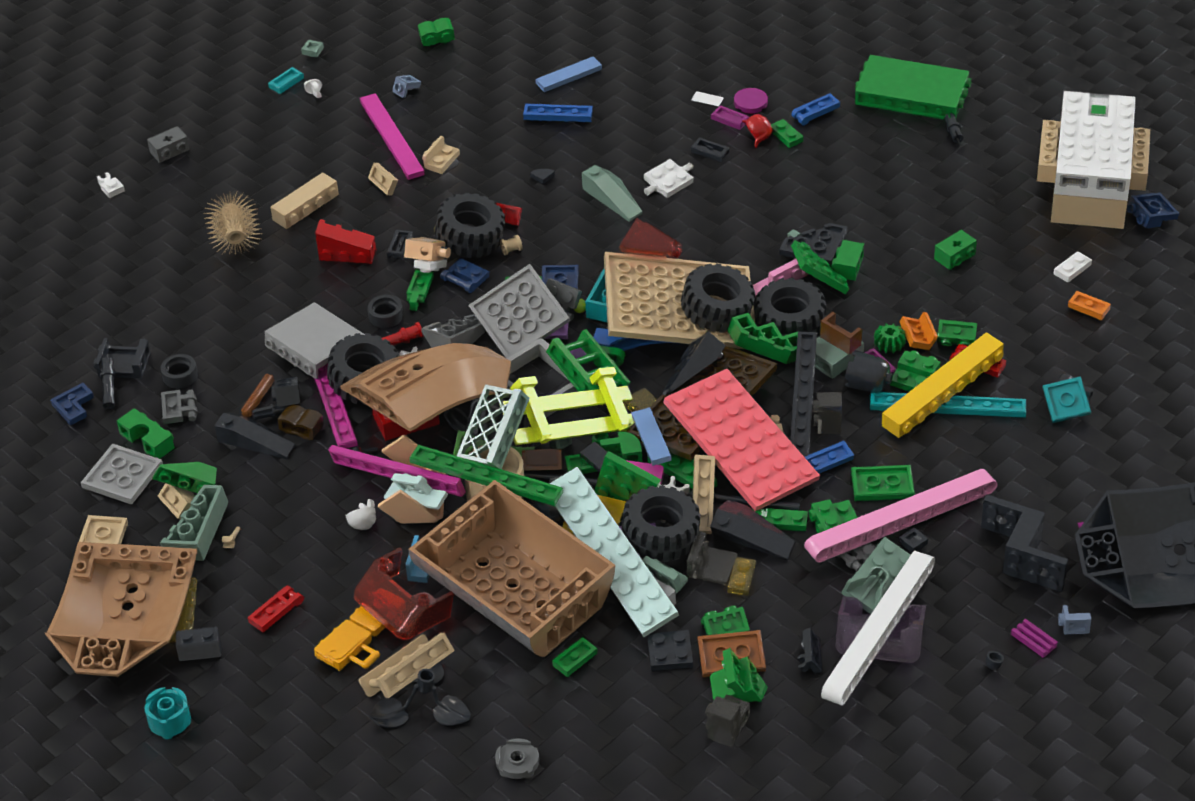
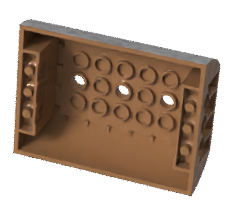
M496 480L491 482L409 548L410 558L416 566L536 655L542 657L549 654L601 609L611 588L615 573V564ZM479 563H488L486 566L478 565ZM509 584L518 585L515 588L508 587Z

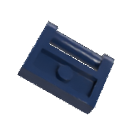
M460 258L448 270H443L440 278L465 288V291L472 293L489 277V271Z

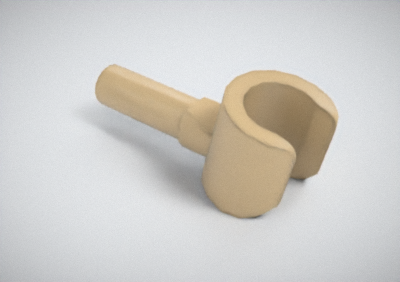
M237 526L230 536L222 537V542H224L223 548L235 547V538L241 530L240 527Z

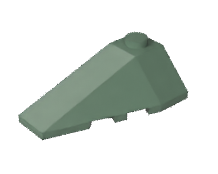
M596 165L582 172V185L586 192L629 222L642 215L641 208L619 177Z

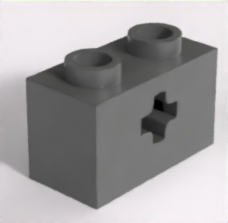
M178 126L147 139L150 153L159 163L190 150L188 138Z

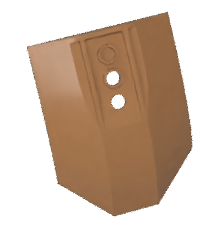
M452 343L387 360L341 385V389L408 431H412L450 408L480 398L485 384L507 389L511 361L487 347ZM490 391L488 395L495 394V392Z
M78 542L63 596L45 635L76 674L118 677L163 647L171 639L186 600L197 549ZM138 588L134 593H128L129 589ZM126 603L134 604L133 608L129 611L122 609Z

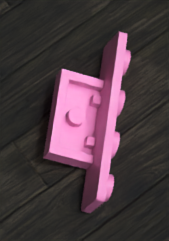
M794 259L769 272L768 278L754 284L755 298L757 293L772 281L776 282L782 278L784 280L789 278L799 280L809 274L801 270L797 259Z

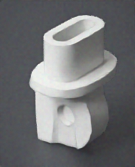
M312 79L304 83L306 92L314 94L316 98L322 97L320 93L322 83L320 80Z

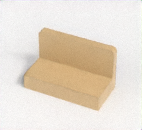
M165 483L158 497L177 519H181V514L191 507L190 503L195 495L191 491Z

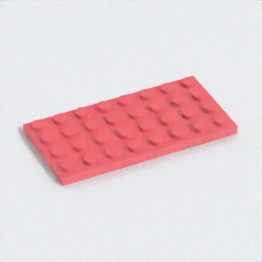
M728 369L664 398L663 403L708 456H715L716 466L754 511L819 480V473Z

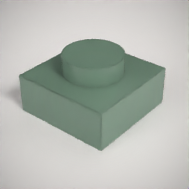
M308 40L301 51L303 55L318 57L324 45L322 42Z

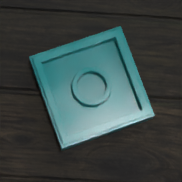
M1081 376L1043 385L1042 388L1053 423L1091 414Z

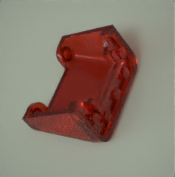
M636 218L618 249L624 254L672 259L678 258L683 251L681 243Z

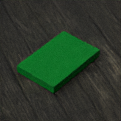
M911 465L851 467L855 501L906 499L915 495Z

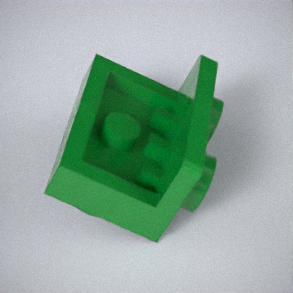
M939 319L937 343H941L943 346L959 344L969 346L976 340L977 323Z

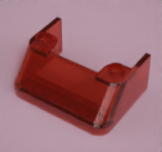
M398 548L374 560L356 586L354 599L395 636L407 640L450 618L454 593L450 591L437 599L425 592L411 596L392 579V577L399 574L402 549Z

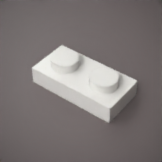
M1077 251L1054 269V275L1066 282H1070L1091 266L1092 259Z
M444 259L436 261L414 260V268H420L421 272L426 273L439 271V268H444L447 264V260Z

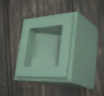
M572 438L551 440L549 446L553 449L561 448L562 450L572 444Z

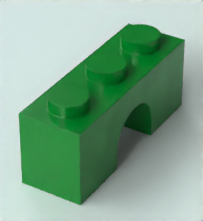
M135 408L117 420L120 435L132 443L141 438L145 453L152 457L160 459L175 448L172 433L164 430L156 421L153 422L146 414L140 413Z

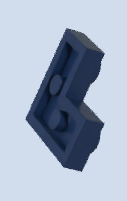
M81 383L50 401L60 415L70 425H73L87 417L86 411L80 405L93 399L94 396L93 392L84 383Z

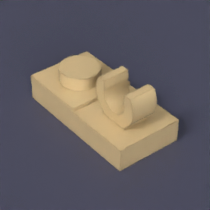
M373 163L368 178L386 195H393L398 180L379 163Z

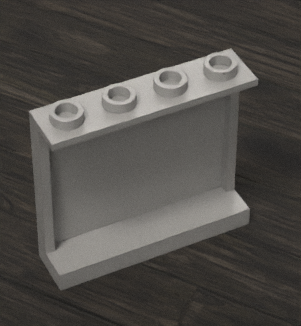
M314 302L266 330L265 346L303 370L306 374L318 379V369L328 363L330 350L339 340H344V337L348 335L354 336L356 333H360V335L365 334Z

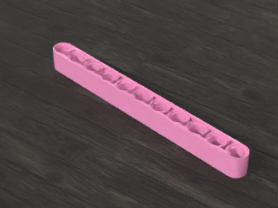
M979 469L813 535L806 540L804 548L817 562H823L982 498L986 494L989 495L995 491L998 484L985 469Z

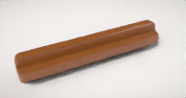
M264 375L241 409L243 416L250 417L252 415V411L256 409L273 384V375Z

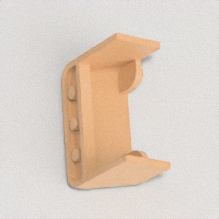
M406 435L401 436L382 449V453L393 461L445 474L410 463L409 457L418 444ZM400 489L379 503L378 508L402 524L436 523L443 518L444 503L439 510L426 508Z

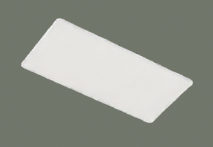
M696 92L691 100L719 106L723 97Z

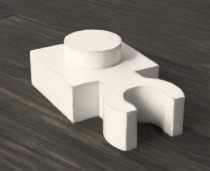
M105 173L106 178L97 177L101 190L109 198L125 191L120 181L116 177L111 179L109 173Z

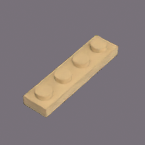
M695 455L693 500L699 507V533H712L710 525L713 520L715 456Z

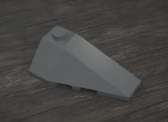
M475 314L464 316V320L450 319L447 324L441 325L440 322H436L422 328V333L431 348L452 343L473 344L486 332Z

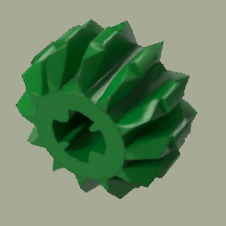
M886 323L885 326L879 325V328L874 333L875 346L879 348V351L884 350L885 353L892 352L894 354L895 351H901V348L906 343L905 330H902L901 326H895L894 323L892 325Z

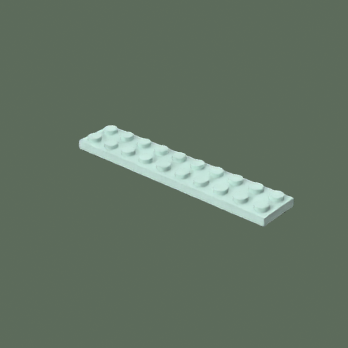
M576 467L551 482L550 484L563 488V494L555 507L575 537L615 564L611 590L643 637L679 616L674 605L579 468Z

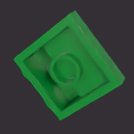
M914 350L911 352L904 351L898 361V367L893 374L890 386L910 392L940 369L941 361H938L934 356H921Z
M829 499L811 504V510H809V517L816 524L817 534L858 518L849 500L832 504Z

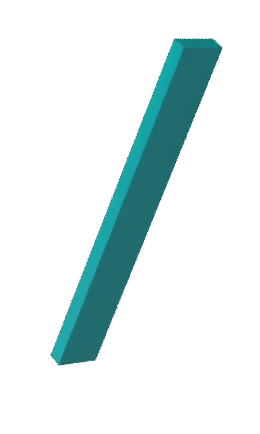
M871 393L870 410L885 411L907 393ZM952 396L948 402L939 406L934 413L1026 418V399Z

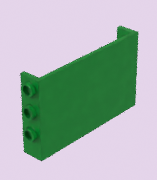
M870 55L868 61L864 63L863 71L860 72L859 81L856 82L855 104L944 119L947 114L951 118L950 113H953L956 118L959 109L963 108V98L966 99L968 88L971 86V78H969V71Z

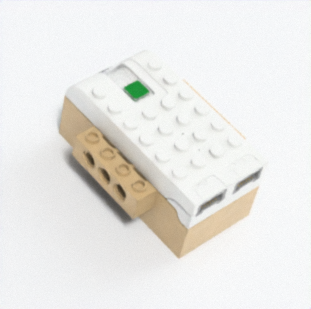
M1064 91L1061 121L1043 120L1037 181L1054 183L1051 222L1124 229L1129 189L1146 191L1148 177L1150 129L1134 128L1135 97Z

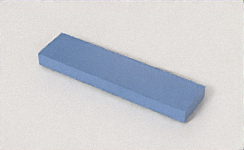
M590 57L536 79V84L546 92L602 70V65L594 57Z
M650 407L631 412L652 466L672 461Z

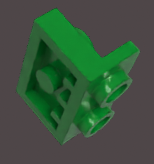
M730 606L725 608V611L719 613L717 611H710L705 613L701 620L707 635L750 631L743 607Z

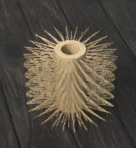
M245 199L241 200L238 205H236L235 201L228 204L225 200L223 205L218 203L219 206H222V208L217 207L221 209L220 211L218 209H211L216 212L203 213L214 215V217L204 218L213 219L205 224H214L206 229H215L207 234H216L211 237L218 238L214 242H218V240L221 241V244L226 242L221 248L225 247L228 242V246L232 244L230 248L233 249L234 245L235 255L236 244L243 245L241 243L243 240L249 242L250 240L246 238L254 237L247 234L253 233V230H259L253 228L259 224L252 223L258 219L251 218L257 214L250 213L256 209H248L252 205L246 206L245 209L244 206L247 203L241 205V207L239 206Z

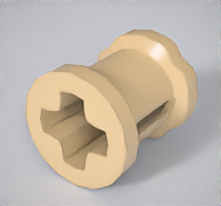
M518 235L508 240H500V246L504 255H508V252L521 251L523 249Z

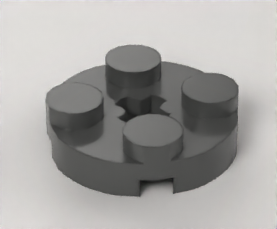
M519 738L506 741L507 744L502 748L500 746L495 754L496 767L502 777L521 779L530 778L534 775V771L539 765V752L536 747L534 748L531 745V742ZM516 756H520L521 760L514 761L512 759H515Z

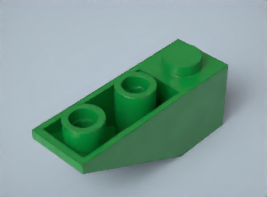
M201 462L160 464L152 479L198 493L203 485H215L217 468Z

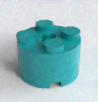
M165 687L159 688L150 693L146 698L144 709L149 728L153 733L162 736L164 739H171L191 724V714L187 698L180 689L174 687L167 690Z

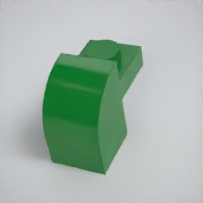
M618 432V438L600 440V446L605 451H609L619 457L621 456L626 461L642 462L640 441L635 435L628 432Z

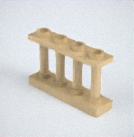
M445 633L438 634L430 641H428L425 635H420L359 679V683L368 697H372L381 690L386 698H390L415 680L420 670L430 669L455 650Z

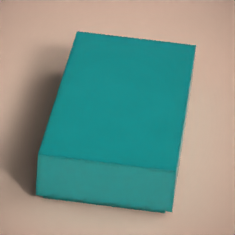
M292 67L268 83L269 88L281 94L304 79V73Z

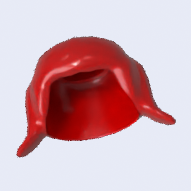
M755 114L747 120H742L756 139V148L760 142L766 140L772 134V126L769 120L761 114Z

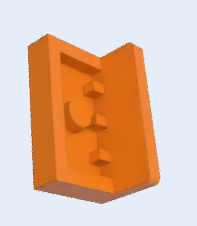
M923 312L919 319L903 316L899 321L902 329L905 330L910 347L930 350L936 342L938 335L927 312Z

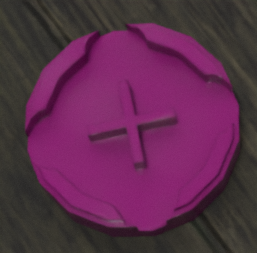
M742 89L734 96L735 108L741 109V112L753 114L767 107L768 97L760 89Z

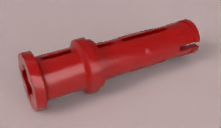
M416 322L411 327H403L399 332L381 339H386L390 342V346H395L400 343L408 344L410 340L418 337L424 338L420 323Z

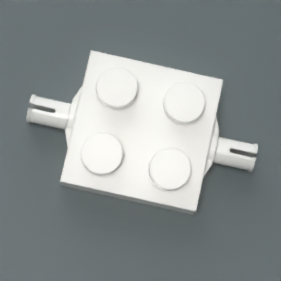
M671 159L665 161L644 174V180L650 184L649 187L644 189V193L648 196L657 191L666 198L672 196L693 183V177L687 173L693 169V165L688 163L680 167Z

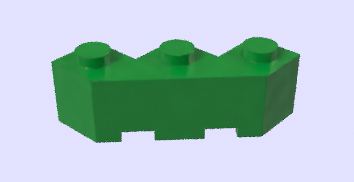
M749 313L732 317L727 331L736 346L784 364L796 361L798 332L782 336L774 322L757 327Z

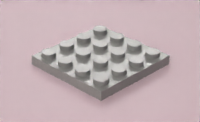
M530 264L469 304L470 309L505 358L512 356L540 338L545 339L571 321Z

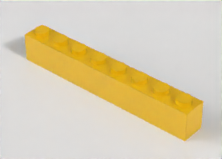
M987 332L885 410L882 413V427L898 438L905 433H909L915 425L923 422L925 417L934 413L939 406L948 402L957 392H961L967 384L974 382L980 374L986 372L994 363L999 362L1004 355V343Z

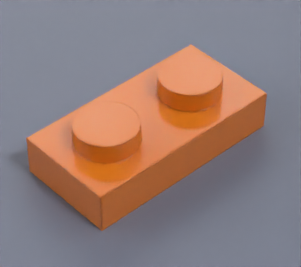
M1076 291L1068 301L1069 308L1100 320L1108 313L1111 305L1079 291Z

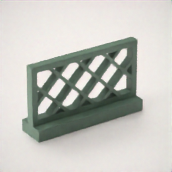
M485 384L457 456L502 469L530 397L519 389L509 390ZM489 392H495L496 397L488 402ZM511 395L509 403L504 405L502 399ZM499 401L501 408L492 412L490 406ZM487 409L489 415L480 419L481 412ZM503 412L502 420L497 423L495 417ZM492 420L493 426L485 430L483 424ZM480 427L482 433L473 437L474 430ZM496 430L495 438L489 441L487 435ZM484 438L486 444L478 448L476 442ZM473 445L475 451L465 455L466 449ZM489 449L487 458L483 459L480 453Z

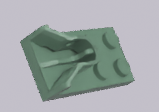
M884 537L852 579L847 581L841 594L872 614L911 555Z

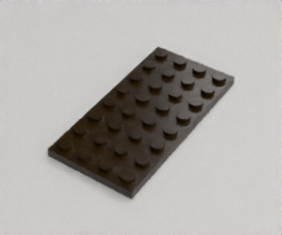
M725 346L722 351L724 354L719 361H714L666 395L662 394L650 406V409L669 453L692 460L702 448L663 403L665 397L725 369H728L745 390L753 396L777 370V363ZM634 423L626 432L635 435L642 442Z

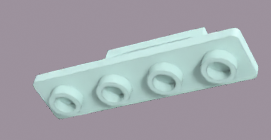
M395 473L391 478L393 483L385 494L384 499H387L401 489L426 508L439 510L448 493L432 489L427 484L428 481L422 476L418 475L416 477L407 473Z

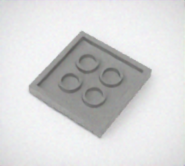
M112 444L81 481V485L84 489L133 504L152 480L159 465L163 463L161 459Z

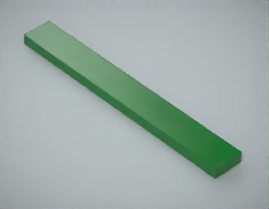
M418 445L409 457L412 464L488 486L496 480L516 495L552 506L557 504L563 494L562 487Z

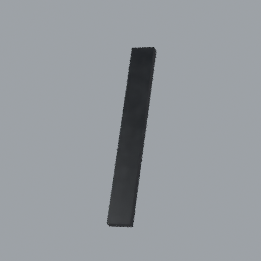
M798 332L790 441L804 457L808 456L810 452L817 332Z

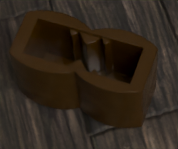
M294 404L288 405L278 418V426L281 431L288 434H296L307 440H313L324 425L321 413L316 410H305L300 405Z

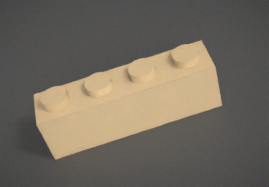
M325 173L316 176L271 206L273 221L288 229L339 195L337 181Z

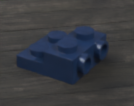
M1160 192L1131 195L1127 205L1128 213L1133 214L1136 217L1137 223L1142 224L1145 228L1160 227L1162 221L1178 219L1180 214Z

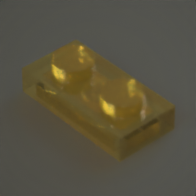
M735 558L728 584V593L748 596L756 567V560Z

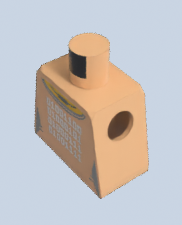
M420 237L406 239L404 257L436 261L449 258L451 254V249L445 247V241Z

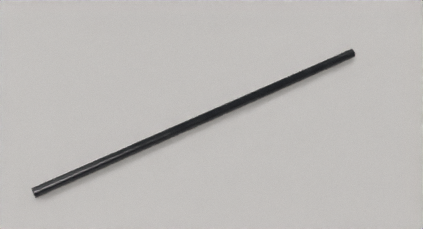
M524 471L525 477L536 480L549 481L552 478L563 476L560 474ZM585 478L590 486L596 487L598 479ZM690 490L687 497L690 496L693 499V491ZM714 493L713 501L726 502L729 499L749 505L741 496ZM775 501L765 506L766 508L800 510L799 503Z

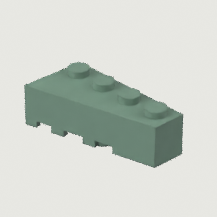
M203 485L191 501V507L181 514V520L178 524L171 527L169 536L162 539L160 542L161 547L197 549L196 560L204 561L228 504L223 486Z

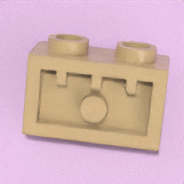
M440 136L424 152L422 157L424 168L443 174L460 155V150L446 145L444 137Z

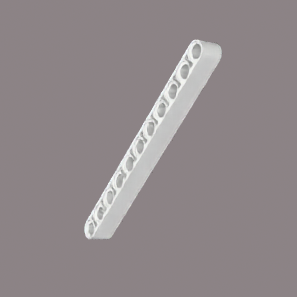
M917 551L911 554L825 682L821 693L822 699L839 705L845 704L930 575L935 563L933 556Z

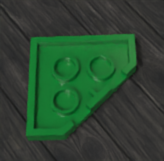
M794 240L791 247L800 269L846 294L849 290L846 282L847 279L833 270L826 260L814 253L808 244Z
M608 451L604 457L594 492L600 496L624 501L629 500L634 493L637 494L643 488L646 490L650 486L659 487L661 479Z

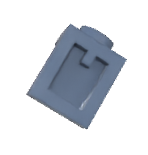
M411 75L396 76L392 91L398 96L405 98L407 90L420 88L421 81Z
M1063 605L1062 613L1058 614L1059 626H1063L1064 634L1090 633V613L1069 614L1067 605Z

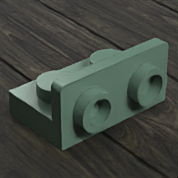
M645 556L642 560L651 574L662 583L670 585L675 590V594L688 581L685 575L657 559Z

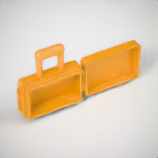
M379 589L362 606L356 608L355 612L350 616V620L342 622L324 640L320 641L314 648L315 657L338 669V671L342 670L350 661L367 669L380 657L379 651L367 646L370 644L372 636H377L406 609V601L388 590ZM362 650L371 653L364 661L356 658Z

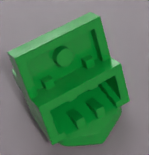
M731 648L722 651L724 658L722 666L724 669L710 675L713 700L717 704L762 701L768 687L757 673L754 664L748 657L739 659Z

